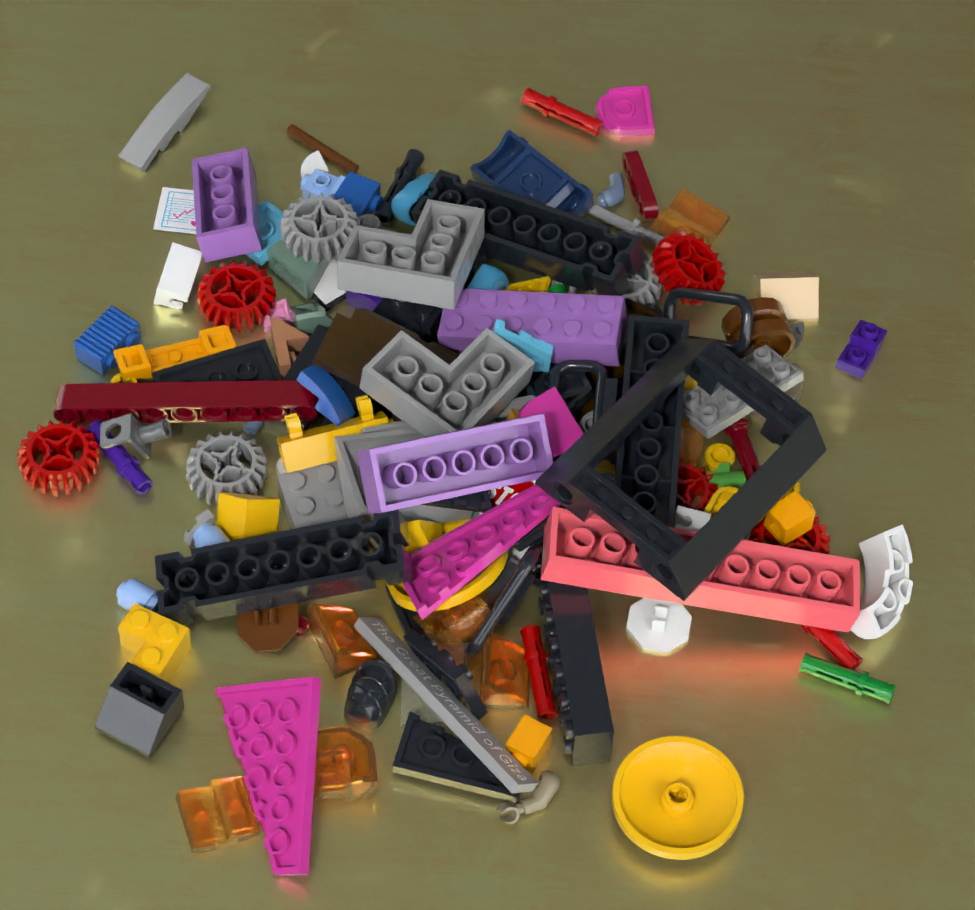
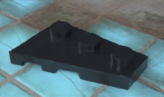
M412 629L403 636L411 651L440 681H444L452 694L460 702L465 699L471 709V713L478 720L488 713L471 683L473 675L464 664L461 663L457 666L449 652L445 649L439 651L435 642L427 634L422 637Z

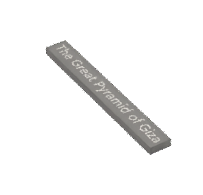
M379 617L358 618L354 625L355 629L512 794L532 792L538 782Z

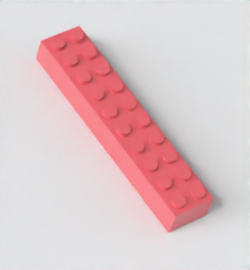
M552 507L544 527L541 580L842 632H849L860 614L859 560L742 540L684 602L634 563L640 548L597 514H592L583 522L567 509ZM668 527L686 542H689L697 533L696 531Z

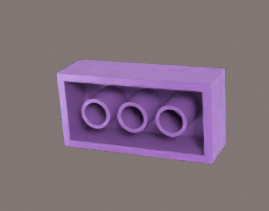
M248 147L192 159L196 239L205 263L262 251L256 171Z

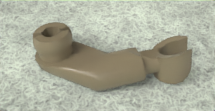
M543 771L539 776L540 782L531 796L520 799L519 803L516 804L505 802L498 805L496 810L499 813H506L512 810L510 814L500 817L502 821L507 824H514L518 821L520 814L527 815L545 809L560 787L559 777L552 771Z

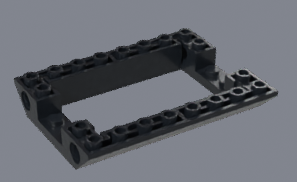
M682 338L536 480L535 484L581 521L585 522L595 512L640 548L634 563L685 602L820 459L827 449L811 412L717 340ZM689 375L709 395H712L723 385L762 415L766 421L760 434L780 447L689 542H686L594 468Z

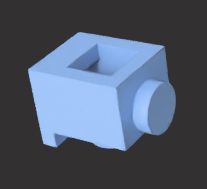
M315 168L311 175L305 174L301 181L300 189L302 190L303 199H307L309 193L313 197L319 196L321 192L324 197H329L331 194L335 195L346 177L342 175L336 177Z

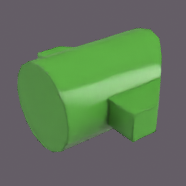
M729 462L721 463L712 473L713 478L709 480V483L717 484V489L727 486L740 489L746 482L744 471H730Z

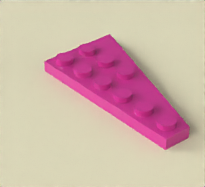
M535 484L410 553L414 581L402 584L421 619L426 618L549 516L552 507H560L561 504Z

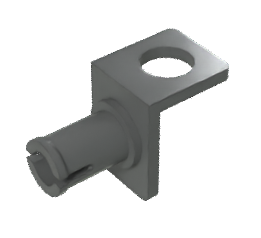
M127 414L101 423L100 447L107 449L129 442L145 459L151 458V442L170 438L172 436V428L166 418L143 425L132 414ZM115 426H121L120 434L114 439H108L109 431Z

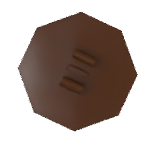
M297 603L238 614V635L256 652L280 651L299 631V605Z

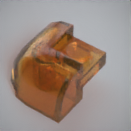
M477 595L457 606L433 611L423 620L419 614L413 618L434 642L458 647L472 640L490 612V609Z
M335 726L318 728L313 799L346 796L347 802L372 794L378 785L376 758L372 741L354 731L353 727Z

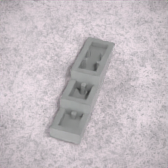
M186 73L164 95L137 128L119 154L120 159L145 172L157 152H164L175 133H182L211 86Z

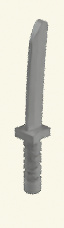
M596 204L587 212L625 232L640 236L641 239L654 243V245H658V242L665 237L651 230L644 229V227L640 226V220L636 218L631 222Z

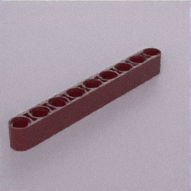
M297 380L63 384L59 386L53 416L59 422L63 419L66 424H70L73 420L77 424H91L97 420L104 422L127 414H132L140 423H154L165 418L169 423L285 421L284 415L297 413L300 421H308L317 416V409L314 407L319 398Z

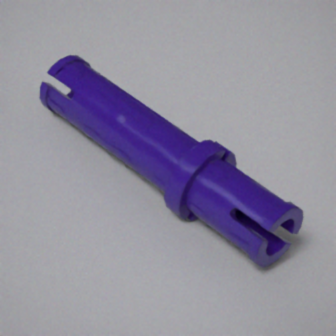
M102 420L94 421L88 427V433H93L99 447ZM109 431V433H108V439H114V438H116V437ZM122 444L107 449L100 447L117 468V474L121 478H125L138 495H143L152 488L153 481L141 469L138 459L131 456Z

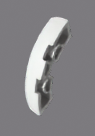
M903 524L858 543L864 560L865 584L860 599V614L850 630L856 636L866 640L878 638L890 631L901 619L899 615L904 605L909 603L913 581L909 579V564L913 562Z

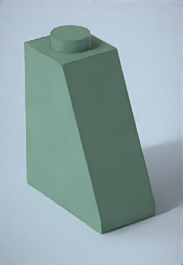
M282 239L268 248L269 268L304 298L309 300L313 296V292L326 271L329 262L326 259H321L317 264L315 259L311 258L306 263L303 256L295 258L293 252H288Z

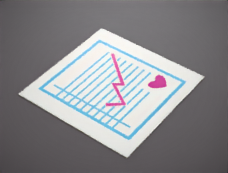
M163 187L153 230L196 234L194 190Z

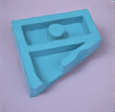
M496 319L494 333L535 362L533 371L549 372L553 345L543 340L535 339L532 335L522 330L517 335L504 328V321Z

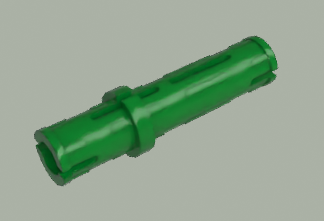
M805 653L799 668L801 673H806L856 691L855 695L860 697L864 694L887 704H890L896 689L895 684L873 678L869 672L863 671V673L815 657L809 653Z

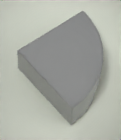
M208 509L196 517L198 522L191 531L187 529L185 532L184 541L189 548L194 546L193 534L200 526L206 523H212L215 526L214 516Z

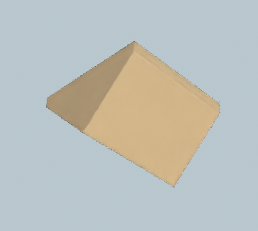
M812 271L754 273L757 298L768 297L780 301L786 313L787 322L818 321L819 277Z

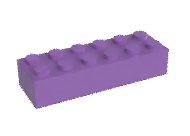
M462 289L455 309L443 308L437 337L439 345L460 355L486 328L494 332L496 319L505 322V329L517 335L522 330L532 335L535 339L543 340L553 345L550 363H560L566 360H593L604 366H619L628 317L624 296Z
M544 414L530 415L356 451L369 514L393 511L537 480L553 464Z

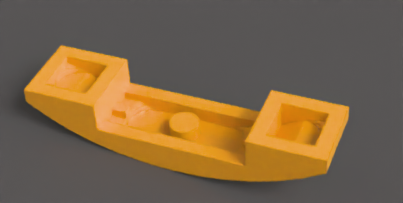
M221 325L200 330L199 338L148 350L144 349L143 344L113 350V354L122 377L151 379L152 372L237 346L229 327Z

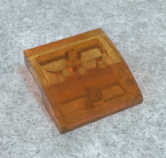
M681 189L669 207L662 209L649 230L665 237L674 231L679 233L684 230L687 234L693 232L697 239L703 237L704 243L711 245L729 222L730 216Z
M243 775L214 779L209 787L177 792L175 798L192 854L234 845L258 836L261 832Z

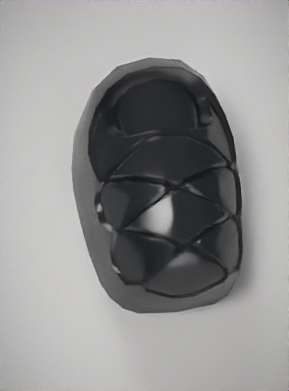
M369 659L355 672L348 689L343 713L344 719L348 724L365 730H375L382 725L392 707L397 688L395 673L387 662L380 659Z

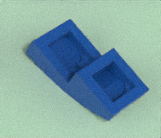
M312 365L300 372L297 381L319 398L314 407L337 426L354 417L355 411L347 395L326 370Z

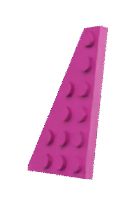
M316 677L216 687V696L221 697L226 712L223 718L229 728V737L236 758L241 759L246 774L243 776L245 786L249 789V798L256 820L261 821L266 836L263 842L270 854V863L274 875L278 876L308 875L321 690V679Z

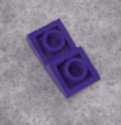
M860 320L851 333L847 346L837 359L835 368L863 379L886 337L887 330L873 323Z

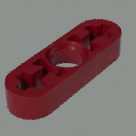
M638 150L623 152V170L642 221L658 219L657 200Z

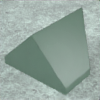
M317 301L289 306L293 327L309 337L317 325L329 329L334 319L325 312V309Z

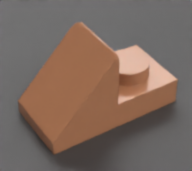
M274 317L270 318L271 337L277 368L283 380L296 360L295 356L299 355L310 337Z

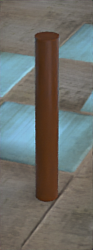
M294 124L288 127V135L314 151L319 150L323 157L348 173H357L359 165Z

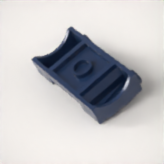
M510 129L504 134L500 144L492 154L470 167L473 179L479 183L583 217L594 205V195L587 186L577 182L534 149L527 140L517 136Z

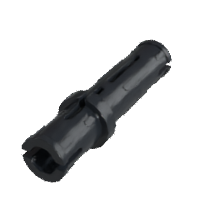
M410 149L402 165L397 167L394 172L395 178L375 213V216L384 225H390L394 217L391 208V201L406 184L417 178L416 173L425 158L423 153L416 149Z

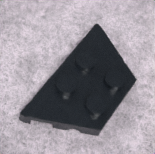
M550 363L549 372H532L530 382L524 387L527 396L535 395V397H538L547 391L550 371L558 363ZM566 372L561 376L559 394L571 414L574 415L594 396L593 390L585 372Z

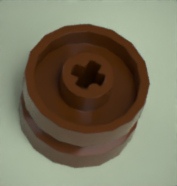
M768 297L749 299L748 301L753 309L752 337L748 347L741 353H737V357L742 359L764 345L769 346L783 358L787 357L794 349L796 340L787 322L788 319L780 301ZM738 306L729 310L722 319L721 328L727 341L736 342L740 336L741 311Z

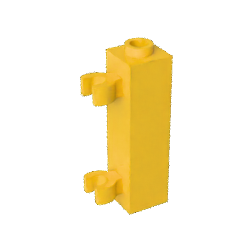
M368 395L355 397L360 417L352 418L339 426L333 423L302 431L297 413L284 415L289 435L276 438L283 467L287 473L337 461L334 444L335 436L361 434L362 428L392 423L394 421L392 418L388 419L383 411L373 413L371 399L368 398Z

